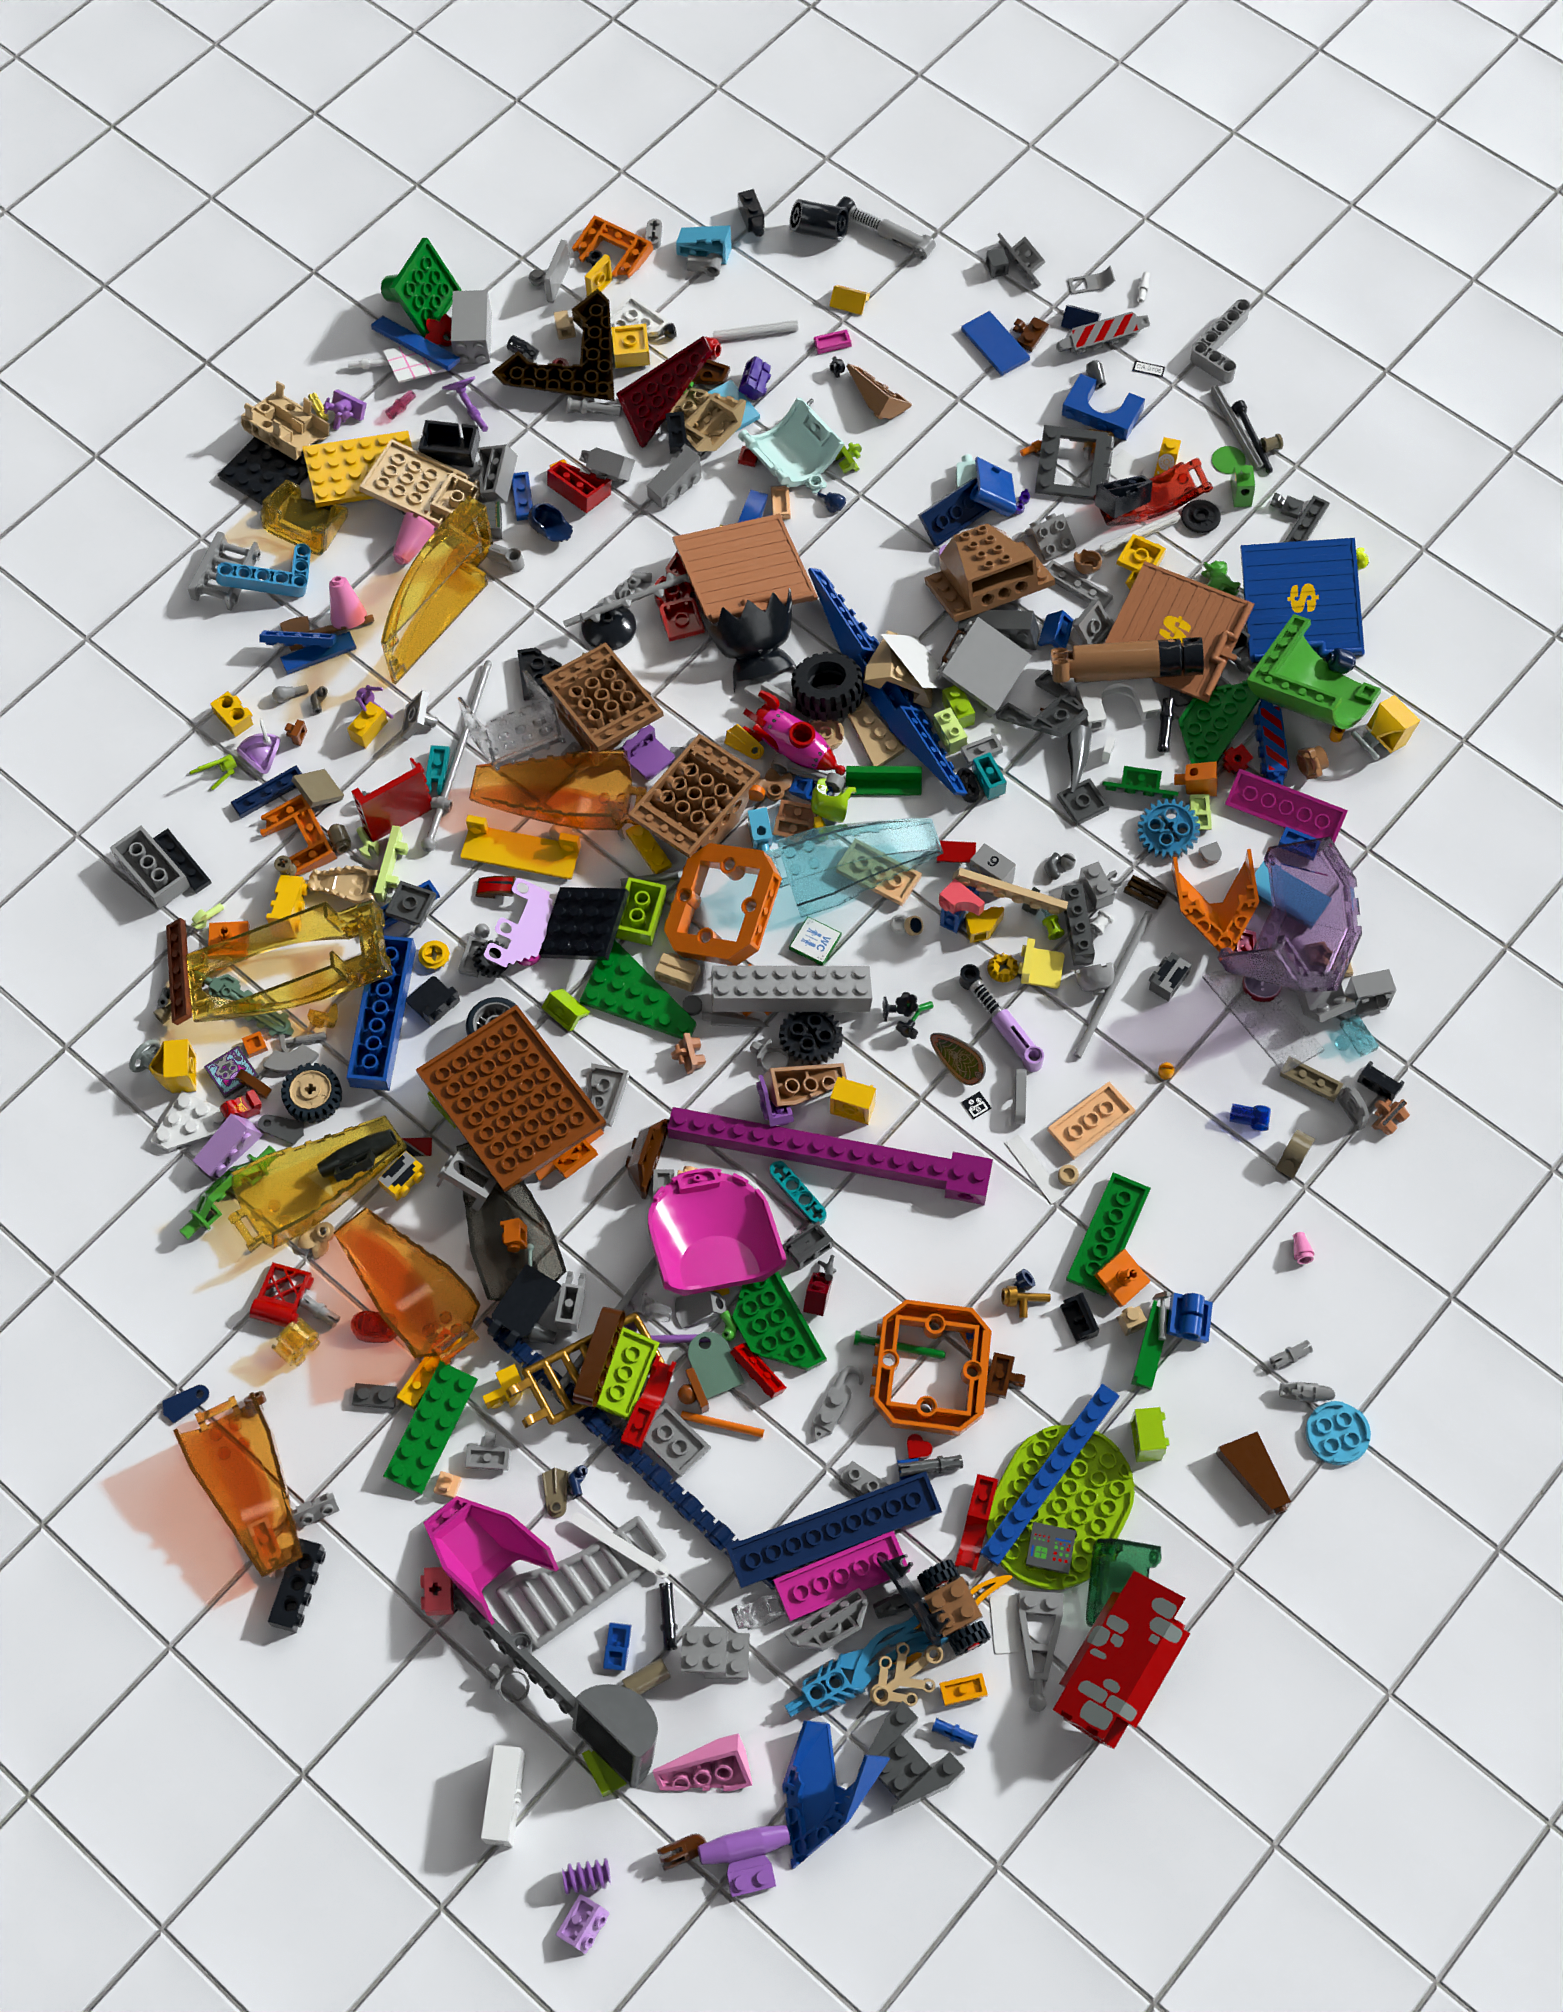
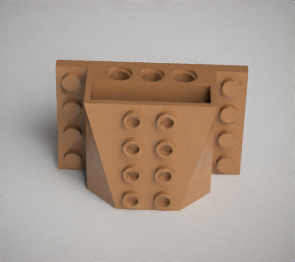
M990 524L980 525L954 535L939 556L941 571L924 577L925 584L954 622L1055 585V578L1024 541L1014 542L1006 532Z
M607 643L594 648L541 677L544 685L552 693L558 718L595 764L629 735L664 716L662 709Z
M699 733L628 813V817L690 858L696 850L699 851L709 843L720 844L736 826L749 801V789L760 778V772Z

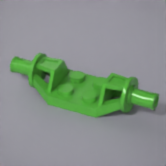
M269 1145L257 1158L248 1154L246 1157L250 1162L230 1167L200 1195L196 1211L193 1209L189 1210L192 1219L179 1232L189 1240L201 1227L209 1231L211 1229L210 1225L222 1215L213 1203L221 1201L226 1196L225 1191L230 1187L234 1188L241 1182L240 1177L248 1185L253 1186L263 1175L267 1176L269 1173L265 1166L278 1153ZM253 1170H258L252 1178L246 1174ZM211 1209L214 1213L205 1220Z

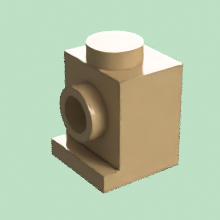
M568 311L554 312L558 339L576 337L573 319L568 316Z
M1130 1306L1124 1309L1120 1316L1116 1317L1125 1336L1144 1329L1147 1322L1140 1306L1135 1308Z

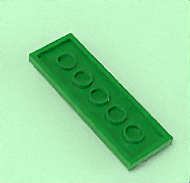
M1114 1172L1112 1173L1066 1281L1103 1297L1105 1296L1107 1291L1094 1274L1121 1250L1126 1248L1151 1190L1150 1187Z
M442 1361L439 1362L383 1475L384 1478L422 1495L478 1381L477 1378Z

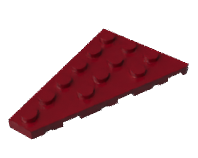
M704 336L616 393L639 446L642 448L646 447L665 420L666 413H670L712 354V350Z

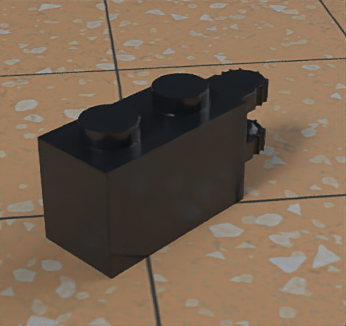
M754 189L737 193L738 208L748 232L753 231L755 236L761 237L764 235L763 228H765L764 212Z

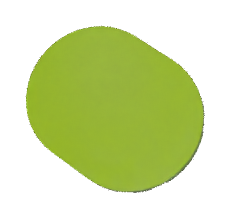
M1072 1424L1054 1425L1044 1428L1028 1437L1018 1447L996 1488L986 1529L988 1540ZM1095 1431L1001 1561L1000 1565L1012 1577L1037 1589L1064 1590L1089 1580L1105 1564L1129 1517L1135 1494L1130 1465L1113 1441L1098 1431ZM1033 1522L1076 1531L1069 1575L1025 1566Z

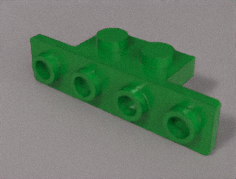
M1124 766L1121 784L1102 781V786H1106L1105 790L1117 791V788L1124 789V793L1135 794L1136 791H1141L1144 796L1154 797L1155 794H1162V798L1172 800L1174 796L1177 797L1179 794L1176 791L1159 789L1162 771Z

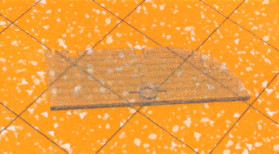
M1220 970L1202 976L1204 981L1283 1074L1325 1050L1314 1037L1310 1040L1306 1038L1310 1035V1032L1286 1004L1281 1007L1278 1005L1282 1002L1279 996L1270 1002H1259L1251 999V996L1248 994L1246 995L1242 988V979L1245 972Z

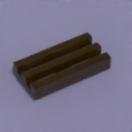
M1135 875L1131 877L1123 891L1158 910L1167 896L1166 891ZM1132 887V888H1134V889L1140 891L1142 894H1140V893H1138V892H1136V891H1134V890H1132V889H1130V888ZM1146 896H1149V897H1151V898L1157 900L1158 902H1155V901H1153V900L1147 898Z

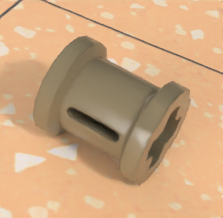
M1279 433L1275 434L1274 437H1263L1260 440L1265 453L1273 449H1283V439Z
M282 855L276 858L274 867L281 875L295 876L297 867L294 863H291L289 857Z

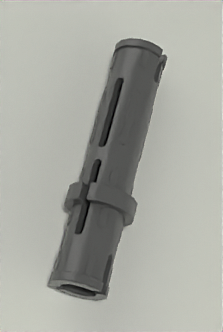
M957 1455L950 1457L937 1456L936 1459L898 1463V1472L901 1471L899 1473L900 1477L916 1475L925 1471L927 1473L937 1471L944 1473L945 1470L962 1469L963 1460L960 1461L962 1456Z

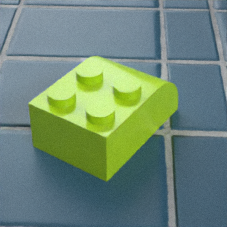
M628 877L625 889L630 893L615 938L652 946L665 904L666 885Z

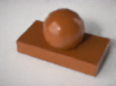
M692 1367L686 1369V1377L689 1384H684L679 1388L677 1393L678 1399L686 1405L692 1404L697 1400L701 1412L705 1413L709 1411V1403L696 1372Z

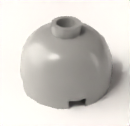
M1106 963L1107 965L1104 966L1097 964L1074 970L1078 985L1085 991H1092L1093 995L1105 993L1104 989L1110 987L1114 981L1113 963Z

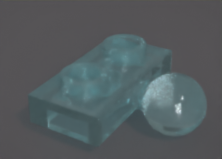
M1358 1014L1341 1021L1339 1025L1346 1035H1339L1335 1039L1337 1049L1341 1051L1347 1050L1352 1043L1360 1057L1378 1049L1379 1045Z

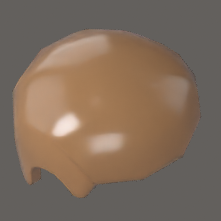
M1085 549L1079 554L1077 552L1074 553V566L1083 575L1093 574L1101 568L1102 558L1099 553Z

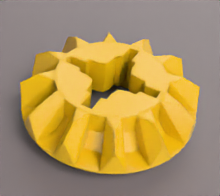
M434 940L425 943L420 948L418 958L421 965L427 969L437 970L439 967H444L445 963L449 961L450 952L446 944ZM433 950H435L436 954L438 955L436 956V961H434L432 957H429L432 956Z
M1003 952L999 955L995 954L994 957L989 959L987 970L990 977L995 981L1009 982L1017 976L1019 967L1017 960L1012 955H1006ZM1004 963H1007V969L1004 968L999 972V964L1003 965Z

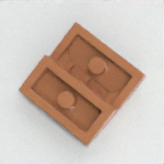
M781 799L773 835L810 842L814 830V817H817L812 812L811 805Z

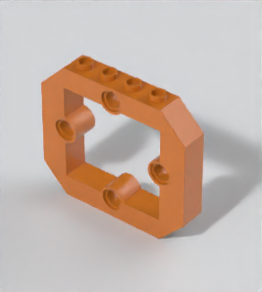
M709 843L690 858H687L664 927V931L675 952L683 958L737 966L759 951L782 880L772 859L763 850ZM709 868L720 869L734 881L740 880L745 873L758 875L752 895L747 897L741 904L745 917L736 942L723 940L708 927L700 929L697 935L687 934L694 912L701 904L700 894Z
M906 1299L886 1314L882 1319V1323L877 1325L876 1336H880L879 1344L875 1343L874 1356H878L877 1364H873L872 1377H875V1385L871 1384L869 1397H873V1405L892 1428L954 1436L961 1435L980 1420L984 1414L992 1331L973 1308ZM935 1322L939 1325L940 1329L932 1330L929 1324ZM899 1325L922 1327L924 1334L931 1339L941 1337L944 1330L973 1333L971 1358L963 1365L961 1370V1379L965 1384H968L965 1411L938 1408L935 1399L930 1396L920 1397L916 1405L891 1401L894 1372L897 1370L900 1361L899 1355L896 1352ZM891 1358L894 1364L887 1366L883 1363V1359ZM972 1368L976 1370L977 1376H969L967 1369ZM923 1404L929 1405L931 1412H923L920 1406Z

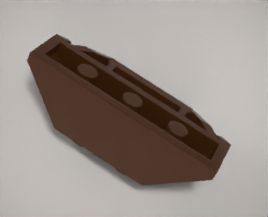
M663 1119L641 1130L638 1137L633 1139L631 1147L633 1152L626 1160L625 1167L628 1169V1175L641 1198L645 1200L653 1179L654 1169L657 1167L668 1134V1119Z

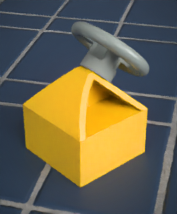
M1393 695L1379 703L1365 727L1369 732L1363 738L1355 731L1351 733V736L1375 760H1378L1380 756L1372 749L1380 742L1390 753L1398 750L1407 744L1421 720Z
M150 1039L142 1043L131 1056L129 1068L132 1072H141L148 1068L155 1079L171 1093L196 1091V1053L188 1039L163 1041L162 1045H160L158 1040ZM140 1059V1065L136 1067V1060Z

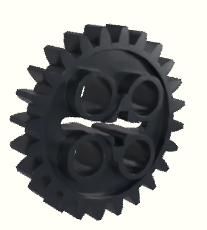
M794 1012V1015L789 1013L788 1019L784 1018L783 1024L780 1025L779 1044L783 1045L782 1051H788L787 1057L794 1055V1062L801 1059L802 1065L805 1061H808L809 1065H812L813 1061L820 1065V1060L827 1063L828 1057L834 1059V1054H838L839 1047H842L843 1034L842 1027H839V1020L834 1021V1015L828 1017V1012Z

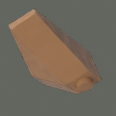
M847 364L846 367L868 407L874 412L873 415L877 418L891 420L912 406L904 397L888 390V386L876 381L875 377L862 368Z
M844 1063L770 1068L763 1075L769 1100L776 1107L796 1106L832 1090L837 1077L842 1078L843 1076L847 1079Z

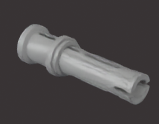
M568 397L567 413L579 412L582 415L596 413L620 416L621 405L588 402L586 399L575 400Z

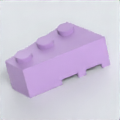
M230 1114L192 1161L209 1176L218 1178L254 1145L264 1133L248 1119Z

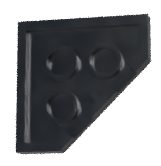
M536 647L517 650L524 701L553 697L552 693L542 682L541 677L560 668L562 664L551 657L545 656Z

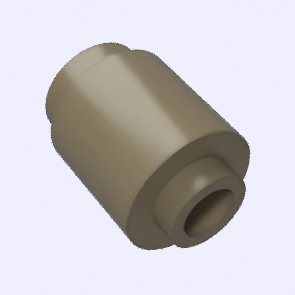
M341 824L331 825L327 835L333 849L338 853L350 850L351 840L345 826Z

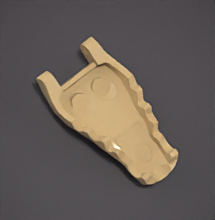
M346 865L344 868L337 866L336 868H329V871L313 869L309 876L308 887L310 890L332 894L352 903L375 902L376 898L371 893L373 880L378 879L380 871L369 870L355 865L352 867Z

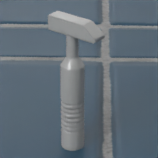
M326 1032L296 1036L290 1040H286L284 1034L279 1035L281 1049L284 1052H287L286 1044H302L327 1039Z
M1169 1291L1157 1293L1152 1298L1156 1301L1160 1300V1307L1158 1309V1340L1161 1341L1166 1340L1167 1309L1165 1308V1298L1171 1296Z

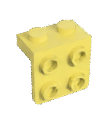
M1028 938L1027 945H1022L1021 956L1025 958L1024 963L1020 962L1018 974H1022L1021 983L1058 989L1061 983L1064 953L1034 948L1035 939Z

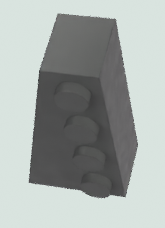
M987 610L959 621L958 630L966 633L964 628L970 620L973 622L979 617L1019 647L1037 650L1040 631L1034 611Z

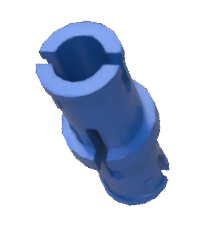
M936 1718L932 1728V1732L950 1738L949 1741L953 1743L957 1741L972 1749L978 1737L977 1734L975 1735L959 1728L960 1725L958 1724L954 1726L939 1718Z

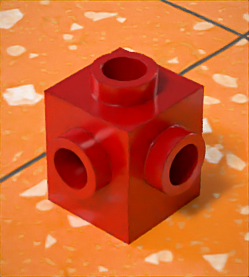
M1241 743L1235 749L1232 746L1223 753L1225 757L1222 759L1224 762L1222 765L1228 773L1236 774L1239 769L1244 771L1248 769L1249 766L1247 764L1254 757Z

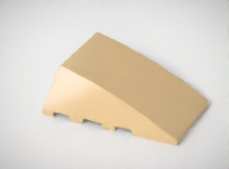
M687 388L686 393L680 397L670 413L683 411L686 438L696 451H717L741 427L746 401L743 399L738 401L730 396L722 397L718 393L709 394L701 389Z

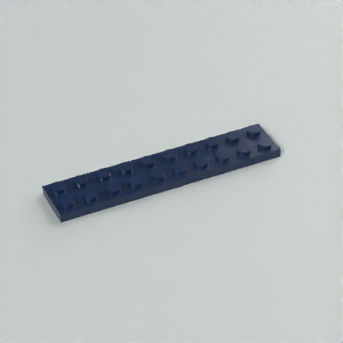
M925 1471L726 1546L725 1549L740 1589L856 1546L890 1531H895L942 1513V1510Z

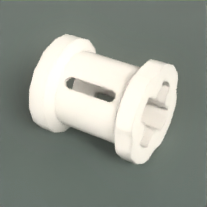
M1100 910L1096 919L1090 922L1091 931L1098 936L1103 935L1104 929L1114 921L1113 917L1108 912Z

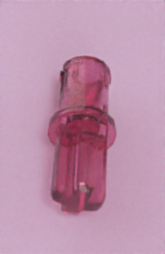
M409 390L400 399H395V403L385 411L386 415L393 420L400 412L405 411L406 406L416 397L415 393Z

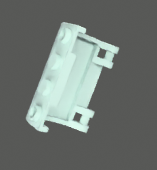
M796 398L786 416L769 431L759 435H750L746 430H742L738 434V438L746 443L747 448L786 487L804 485L811 476L822 474L832 464L844 446L841 439L802 398Z

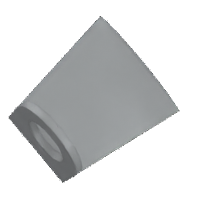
M713 1291L679 1296L675 1301V1314L678 1324L682 1329L697 1323L713 1312L722 1314L726 1311V1302L723 1296ZM716 1298L721 1301V1309L716 1305Z

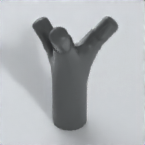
M834 1255L830 1256L827 1264L820 1260L818 1261V1264L825 1270V1280L831 1281L833 1273L837 1271L833 1268Z

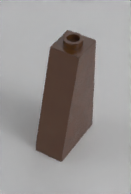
M1258 1431L1218 1447L1216 1454L1268 1515L1273 1513L1280 1515L1288 1510L1287 1508L1291 1504V1500Z

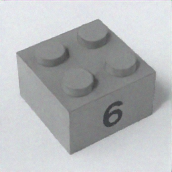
M984 843L970 859L969 871L1012 884L1016 864Z

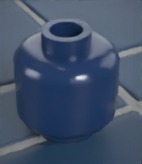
M1335 648L1327 655L1326 662L1331 671L1347 674L1354 669L1356 658L1350 650Z

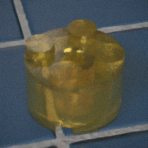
M301 1317L297 1318L298 1323L295 1324L292 1321L276 1338L279 1341L276 1346L273 1344L271 1347L290 1366L294 1364L297 1367L300 1366L306 1359L304 1355L309 1350L314 1351L321 1343L318 1340L319 1333Z

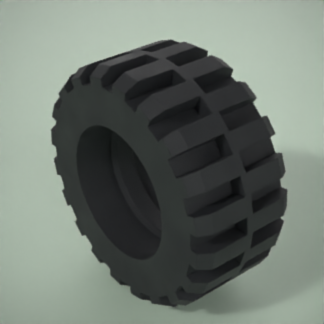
M823 652V654L819 655L816 653L810 658H805L803 663L800 662L792 673L791 686L793 697L796 699L795 705L798 711L802 712L807 718L810 716L812 720H821L822 722H827V720H832V722L838 721L839 718L844 719L849 713L855 712L856 708L862 703L864 690L861 669L847 655H839L838 652ZM824 684L839 685L829 690L817 689L818 686Z

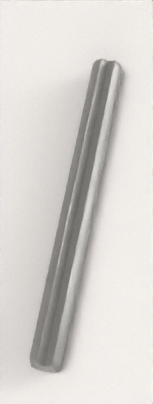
M1213 386L1210 392L1253 469L1256 471L1262 469V460L1220 386Z

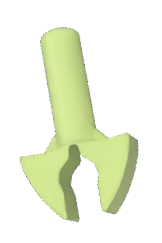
M358 827L356 831L364 844L362 848H359L361 855L372 860L369 848L375 850L377 856H379L378 840L371 842L364 828Z
M219 903L206 912L200 909L191 919L193 921L191 925L196 929L205 928L207 920L224 910V906Z

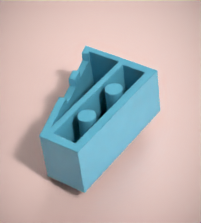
M730 225L681 228L676 242L677 255L707 257L710 253H717L722 257L721 264H726L731 252Z

